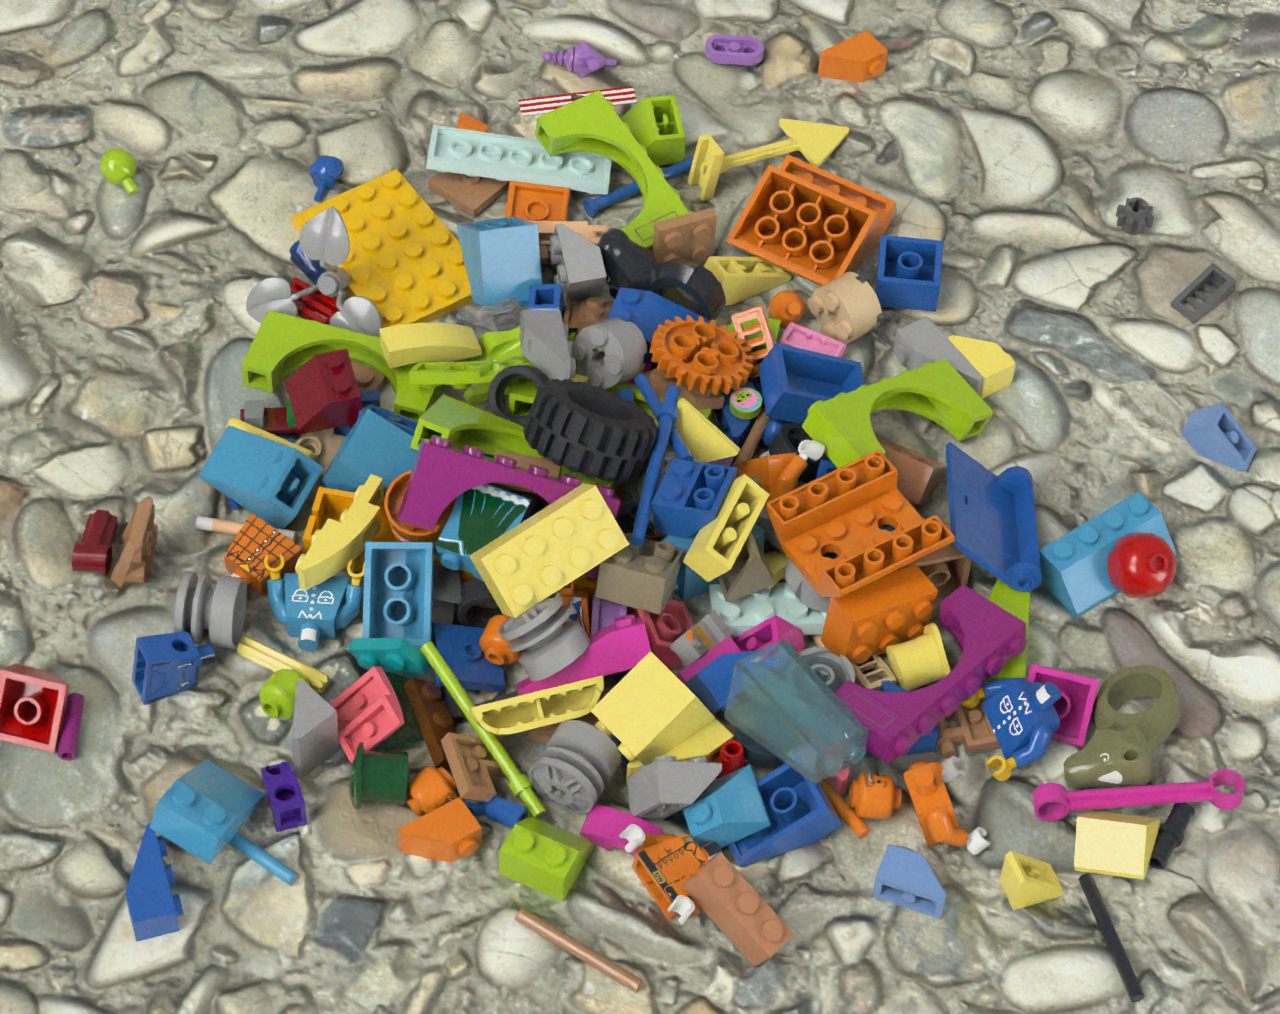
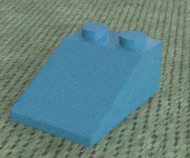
M205 759L178 778L159 799L149 828L210 865L263 802L266 794L209 759Z

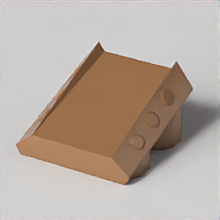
M150 496L137 504L119 541L123 544V548L110 579L120 588L134 583L146 584L149 579L158 538L157 524H154L155 504Z

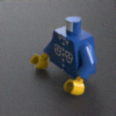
M1023 677L1002 678L983 683L982 688H979L974 695L960 703L964 707L974 708L978 705L981 698H986L982 706L1006 759L1004 760L1001 756H993L986 763L990 770H996L1002 766L999 771L992 774L996 780H1008L1013 768L1020 769L1046 754L1052 735L1060 726V719L1053 704L1061 698V692L1052 682H1046L1043 685L1041 682H1029Z

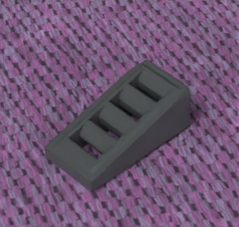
M1212 263L1171 302V306L1194 324L1225 301L1235 291L1236 280ZM1213 283L1219 289L1216 291L1209 284ZM1204 289L1209 294H1211V296H1206L1204 293L1201 292V290ZM1194 295H1196V296H1197L1199 299H1201L1204 303L1201 305L1199 302H1197V301H1196L1195 299H1193L1192 297H1193ZM1187 301L1197 310L1193 312L1183 303Z

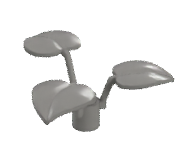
M331 206L308 220L303 225L299 234L300 247L305 256L311 260H320V266L328 270L319 277L318 284L291 294V287L286 279L280 277L266 278L259 282L249 293L246 301V310L248 315L260 324L268 310L297 317L298 308L293 300L320 290L325 296L332 297L337 295L336 306L340 311L331 317V326L380 337L379 329L382 328L381 316L376 305L370 299L362 296H353L348 298L343 305V297L346 296L344 290L348 287L350 277L346 270L337 266L347 259L350 251V240L344 220L338 210Z

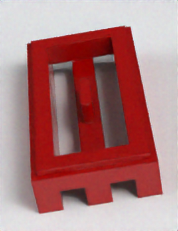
M295 277L292 279V285L290 286L291 294L307 289L311 285ZM319 290L297 299L305 304V306L293 300L297 305V315L299 317L330 325L331 317L340 311L336 306L337 301L329 296H325ZM315 311H317L318 313H320V314H322L323 316L327 317V319H325V318L321 317L320 315L316 314Z

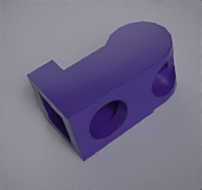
M285 761L262 767L263 785L276 832L307 825L305 801L290 762Z

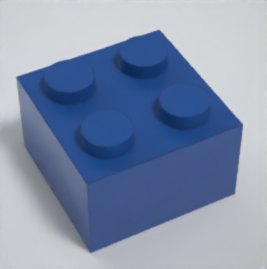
M881 235L875 293L880 306L936 312L940 290L943 241Z

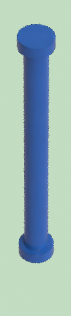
M694 156L663 169L662 172L665 180L668 181L689 172ZM635 181L608 193V195H603L596 199L588 198L583 201L584 209L590 217L598 214L599 210L640 193V188Z

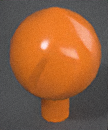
M785 290L772 297L769 302L768 312L770 318L781 320L780 327L787 328L790 322L797 324L801 317L806 314V305L798 293Z

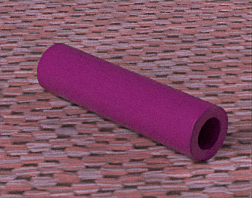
M71 693L67 696L58 757L62 760L70 761L76 757L85 697L79 693Z

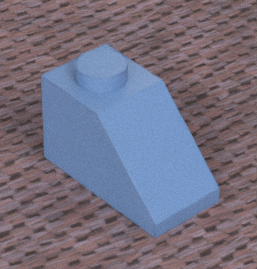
M1223 403L1193 410L1181 432L1199 456L1241 472L1247 471L1257 450V447Z
M888 844L875 879L872 897L941 919L947 894L924 856L908 847Z

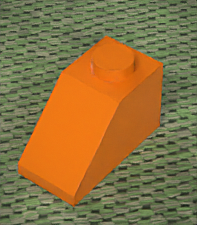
M865 30L820 52L818 74L824 78L863 83L885 72L888 50Z
M458 797L398 828L399 849L405 854L452 863L461 857L467 858L473 855L482 847V827L462 799Z

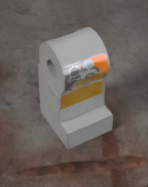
M712 610L669 645V647L678 655L686 668L733 633L717 612Z

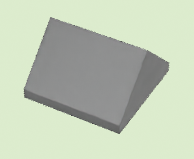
M296 681L292 728L294 772L296 778L299 779L305 777L339 751L337 711L304 681Z

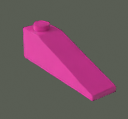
M634 615L616 618L614 620L615 624L608 625L589 637L591 643L585 652L559 672L540 681H532L527 677L516 684L519 696L633 669L651 651L642 618H635Z

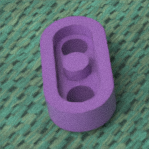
M713 35L706 41L705 55L707 59L714 63L751 66L760 63L763 59L764 45L759 39L754 37Z

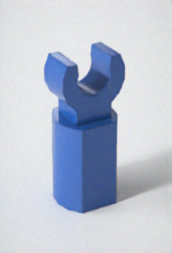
M494 796L489 802L480 801L472 803L467 800L464 802L473 816L485 815L488 820L509 828H513L516 823L528 818L529 810L527 807L498 796Z

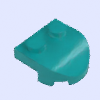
M352 638L347 649L358 660V664L361 667L370 670L374 666H381L386 675H428L431 668L430 663L420 650L423 645H411L405 638Z

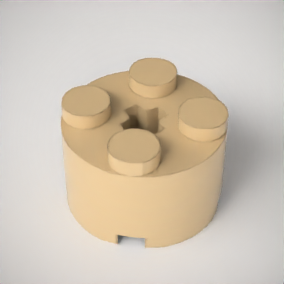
M847 272L817 288L812 297L807 300L809 310L815 315L821 327L820 333L845 344L870 332L880 324V321L877 322V315L881 314L877 295L867 281L861 283L855 278L859 276L855 272Z

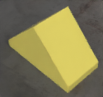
M1009 851L1005 855L999 882L1013 910L1051 900L1065 893L1051 864L1014 851Z

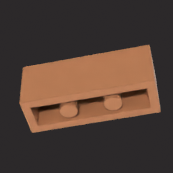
M721 852L705 862L681 885L754 967L771 958L794 935Z

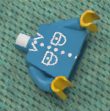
M267 554L264 558V565L266 570L270 572V579H267L269 607L277 621L287 625V635L299 638L298 646L302 650H316L319 639H335L339 629L345 628L359 614L364 586L361 585V581L364 579V565L363 571L360 574H354L355 560L351 559L348 562L347 571L352 576L351 583H349V577L332 576L310 589L303 590L299 588L298 573H284V578L280 577V572L285 566L284 557L280 554V566L271 568L268 565Z

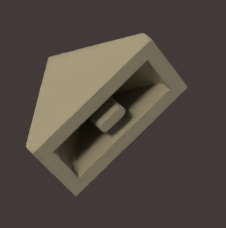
M752 532L749 533L731 570L718 577L725 602H734L775 584L768 560Z

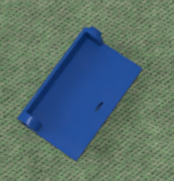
M949 442L945 447L950 529L955 536V541L951 545L1012 589L1019 592H1029L1036 589L1042 581L1031 473L1026 468L1014 466L1007 468L996 476Z

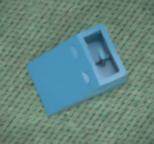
M229 425L198 477L274 528L284 529L298 514L324 467L297 449Z

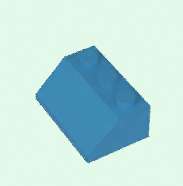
M365 542L362 638H405L411 645H424L431 641L433 542Z

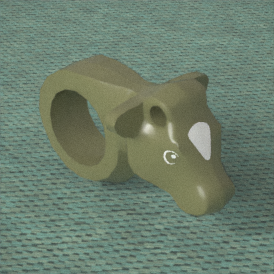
M1154 665L1126 667L1112 674L1100 687L1092 710L1093 718L1099 730L1081 751L1072 754L1063 763L1064 779L1073 790H1083L1093 786L1116 788L1131 785H1153L1156 781L1152 755L1155 749L1175 729L1182 717L1178 690L1168 672ZM1151 696L1159 699L1151 708L1143 712L1134 714L1118 712L1126 702L1137 697Z

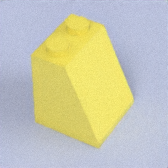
M651 651L590 710L599 719L595 726L610 739L615 735L622 742L617 747L631 763L637 758L643 765L651 764L655 761L656 757L664 755L715 719L704 704Z

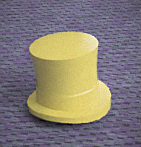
M935 623L926 625L924 635L886 647L889 666L898 681L897 685L908 692L925 684L937 682L951 672L941 635Z

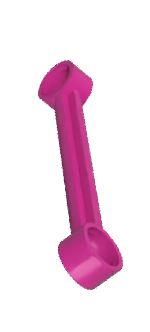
M1221 769L1214 772L1209 781L1074 791H1066L1064 786L1057 783H1046L1034 789L1032 801L1035 816L1042 821L1048 822L1060 820L1069 811L1198 801H1210L1213 806L1219 809L1231 810L1238 807L1243 801L1245 781L1238 772L1230 769ZM1228 785L1235 788L1237 792L1225 794L1216 790V787Z

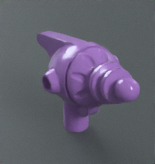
M581 42L580 45H576V48L572 46L567 52L561 49L560 52L555 50L554 54L549 51L543 54L545 61L553 60V64L559 63L560 67L564 64L570 72L573 71L579 78H585L589 73L595 72L605 65H617V59L604 58L600 53L590 48L588 42Z

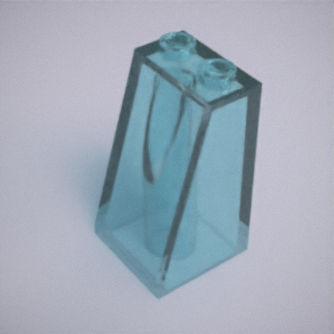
M783 639L735 662L724 719L814 784L828 777H833L841 770L858 764L864 758L869 731L787 641Z

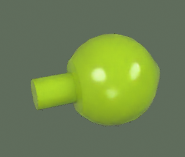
M122 148L106 149L100 160V168L104 177L114 185H122L129 196L136 194L139 188L133 180L137 170L135 158L130 152Z

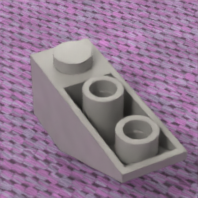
M522 310L519 332L522 355L547 375L550 380L574 378L576 363L575 358H571L572 342L568 341V324H563L561 311Z

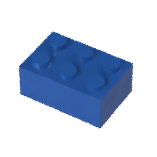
M779 343L773 345L758 367L766 416L803 424L809 415L807 411L810 406L818 400H829L841 392L848 393L865 384L861 362Z

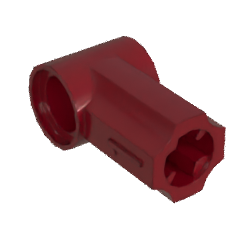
M97 509L96 512L89 514L82 540L77 541L73 549V571L108 575L112 563V544L118 527V518L110 514L109 511Z

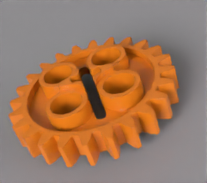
M690 315L686 316L685 321L678 316H675L673 322L666 319L664 325H658L657 331L654 332L650 343L649 353L653 354L651 360L652 362L659 363L657 370H667L665 378L675 377L677 379V386L686 383L688 384L689 391L697 387L701 394H705L706 389H710L714 395L718 394L719 389L725 394H729L731 388L738 391L740 385L746 384L754 366L752 365L754 357L750 356L752 349L744 347L745 339H736L738 332L728 333L726 331L727 325L718 327L714 319L706 323L702 316H699L698 321H694Z

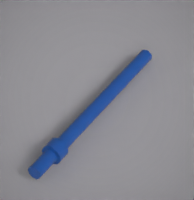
M675 385L667 387L664 403L659 406L657 421L659 422L658 433L653 444L630 539L631 544L635 546H642L644 543L652 510L651 503L656 493L671 427L676 423L679 412L677 402L680 389Z

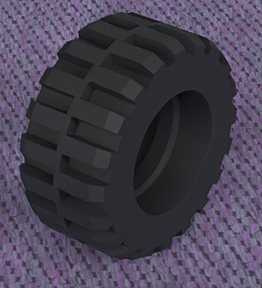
M569 379L548 380L538 388L523 427L524 436L532 449H536L541 456L549 458L551 462L559 466L562 465L572 472L584 474L586 477L599 478L607 482L616 481L617 483L633 481L642 474L658 433L653 417L648 415L647 411L643 408L637 407L632 401L625 400L620 395L605 391L603 388L590 386L580 381L573 382Z

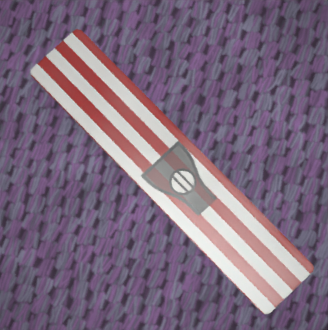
M632 86L599 90L605 99L612 102L613 106L637 102ZM598 90L520 99L518 103L522 116L540 115Z

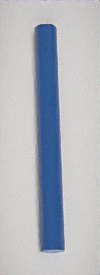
M639 374L635 377L634 381L657 420L659 406L662 402L647 376ZM672 425L668 441L677 457L682 460L693 461L694 458L676 426Z

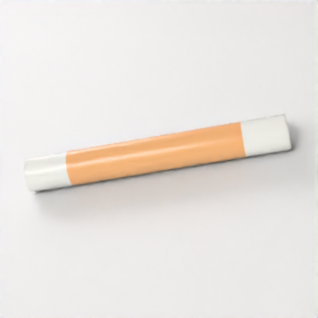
M198 516L195 527L200 530L237 535L245 523ZM274 528L295 543L296 531Z

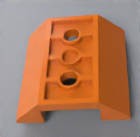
M880 450L874 451L773 499L765 505L783 552L821 597L840 598L955 541V536L937 515L924 520L897 489L898 470ZM882 525H891L896 529L893 531H888L884 529L881 530L879 527ZM827 552H833L838 557L831 559L822 555Z

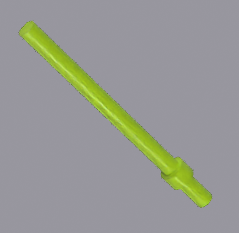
M432 641L425 643L420 650L510 781L508 784L509 788L516 798L520 797L534 818L540 817L546 812V809L533 792L532 788L534 785L529 781L526 774H521L495 734L483 730L475 723L469 712V708L475 707L474 703Z

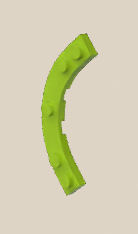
M574 328L568 335V341L574 343L578 335L577 328ZM523 355L513 356L511 359L501 361L500 363L493 362L492 360L471 362L420 361L409 371L410 384H421L423 388L452 385L455 389H465L471 387L472 384L490 383L498 372L509 366L529 365L537 367ZM516 377V378H514V379L524 378V379L530 380V379L525 378V377Z

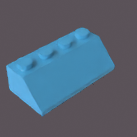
M1139 491L1039 549L1041 583L1077 618L1122 591L1121 589H1116L1108 574V556L1119 543L1117 542L1119 538L1135 532L1154 533L1165 539L1172 547L1176 558L1177 552L1161 512Z

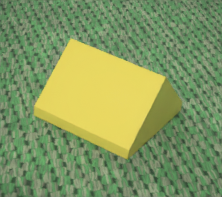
M1090 810L1078 816L1074 856L1075 871L1144 880L1160 827V818Z

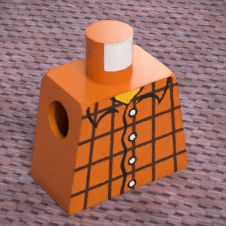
M252 513L225 553V568L230 573L229 576L245 578L248 587L258 594L264 595L268 592L267 579H270V572L266 570L264 565L266 555L268 554V565L271 568L280 566V554L284 557L285 566L280 572V577L284 578V573H293L295 571L296 563L302 554V548Z

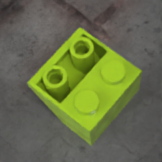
M675 95L646 97L620 117L622 121L628 124L631 134L636 141L645 147L648 157L654 165L677 164L684 160L686 137Z

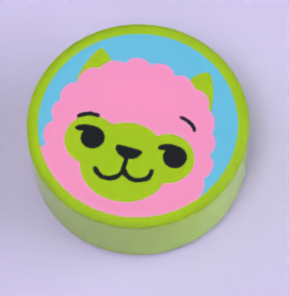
M739 388L738 391L735 390L730 396L729 409L739 419H753L761 412L762 397L759 392L752 388Z

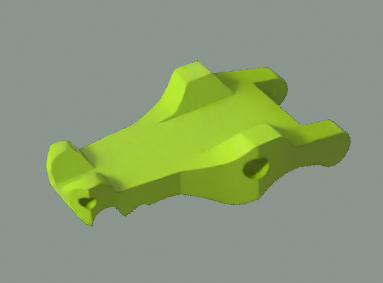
M520 325L511 331L482 334L478 341L482 349V355L454 362L492 360L493 362L500 363L501 361L511 359L513 356L522 355L519 341ZM518 379L509 381L504 395L510 394ZM491 382L478 383L476 387L467 389L464 393L467 403L473 406L488 400Z

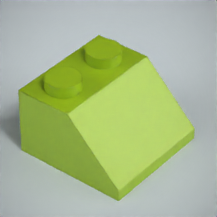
M530 816L514 825L500 848L499 874L563 902L594 849L595 843Z

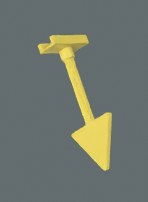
M781 118L778 125L790 139L727 156L724 155L725 153L710 134L699 136L688 183L690 186L699 184L702 188L700 198L702 201H706L714 197L719 174L727 172L729 168L793 151H800L811 165L819 168L848 135L849 128Z
M576 374L571 380L588 384L589 377ZM681 398L678 401L677 407L679 412L675 426L689 451L699 462L707 463L739 454L740 448L686 399ZM654 420L658 428L659 423L657 422V420Z

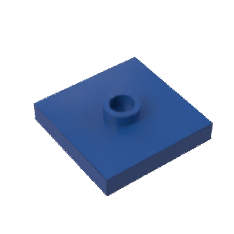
M433 623L431 641L463 688L493 692L503 691L505 687L503 664L495 665L489 662L479 645L480 637L485 628ZM435 672L436 685L445 686Z

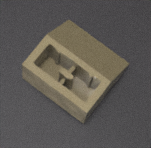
M623 533L629 545L600 563L595 597L660 615L671 598L684 558L685 549L675 547L669 542H656L644 539L642 546H635L630 542L632 533Z

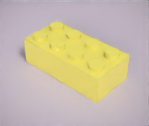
M581 484L470 555V558L503 615L516 618L535 604L546 599L622 550L629 543L597 486Z

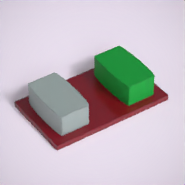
M287 399V407L264 408L263 400L245 401L244 409H240L241 421L269 433L298 432L289 399Z

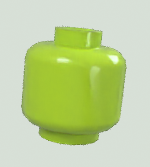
M294 669L277 670L261 686L259 700L262 710L266 715L280 720L293 718L296 681H304L309 685L307 678L301 672Z

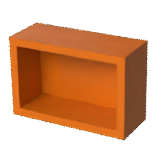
M913 564L889 573L840 598L831 597L821 642L826 648L830 649V653L839 657L842 654L851 664H861L871 658L873 654L880 655L886 653L887 646L910 641L924 635V628L931 621L938 590L920 568Z

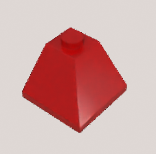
M14 663L1 669L0 740L52 753L57 752L69 684L48 671Z

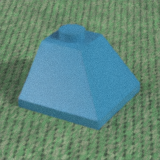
M750 764L712 781L693 804L683 808L691 837L700 847L715 841L720 848H723L771 826L753 767Z

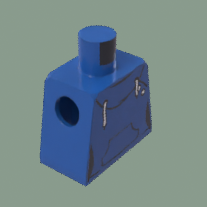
M186 631L136 638L132 681L143 704L147 705L195 687L197 685L199 667L215 663L214 649L211 644L196 647L190 633Z

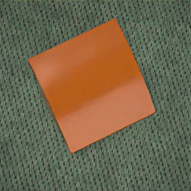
M787 154L780 168L768 165L730 232L726 244L823 286L847 272L856 273L896 214V203L894 200Z

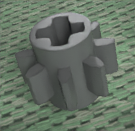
M1127 198L1125 206L1118 205L1117 226L1122 227L1123 231L1130 235L1143 234L1145 227L1152 228L1154 220L1152 215L1153 206H1149L1142 198Z

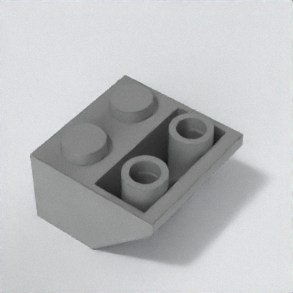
M556 224L554 235L550 236L551 246L547 247L550 264L556 265L557 275L554 276V283L561 284L565 303H567V299H572V302L590 297H601L607 276L600 247L564 224Z
M675 756L656 757L655 762L641 766L639 771L628 777L630 814L641 819L663 820L693 804L722 771V763H708V758L704 757L690 758L687 762L676 761Z

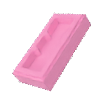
M793 322L789 323L777 342L839 358L844 357L848 345Z

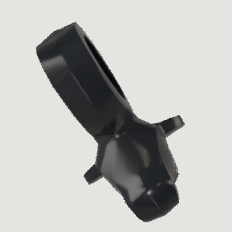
M617 228L609 229L599 239L597 246L600 247L607 276L605 282L609 286L610 296L614 299L620 287L652 291L710 321L712 319L716 320L726 304L721 283L711 271L701 264L685 259H675L657 264L651 250L631 241L623 230ZM677 288L686 291L697 303L683 296Z

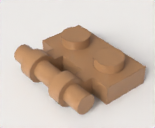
M981 698L978 705L974 708H967L959 704L951 715H946L936 724L939 731L936 747L941 749L944 758L956 755L954 747L956 743H963L966 754L1000 748L982 706L986 698ZM954 717L957 727L948 728L946 719Z

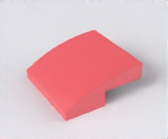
M381 666L372 667L330 703L337 711L339 743L351 764L353 763L359 742L364 743V750L372 751L404 724L398 698Z

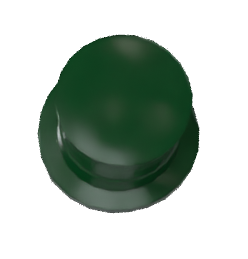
M359 742L349 779V794L354 809H360L362 801H385L405 804L409 778L407 752L380 753L364 750V743Z

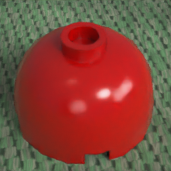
M1135 532L1119 538L1117 541L1119 543L1108 556V574L1116 589H1121L1123 593L1127 594L1125 595L1127 597L1139 599L1150 598L1164 592L1172 583L1176 573V557L1172 547L1164 538L1154 533Z

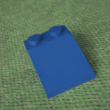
M620 287L607 319L620 317L625 322L631 321L642 332L647 344V353L644 354L643 363L658 365L659 363L652 362L653 354L649 353L650 343L654 332L657 331L658 325H664L666 319L673 322L675 316L685 321L686 316L690 315L694 321H698L700 315L652 291ZM703 317V319H704V321H705L706 323H709V322H710V320H708L707 318Z
M798 755L757 781L771 826L729 844L728 847L737 865L743 867L814 844L843 826L815 771Z

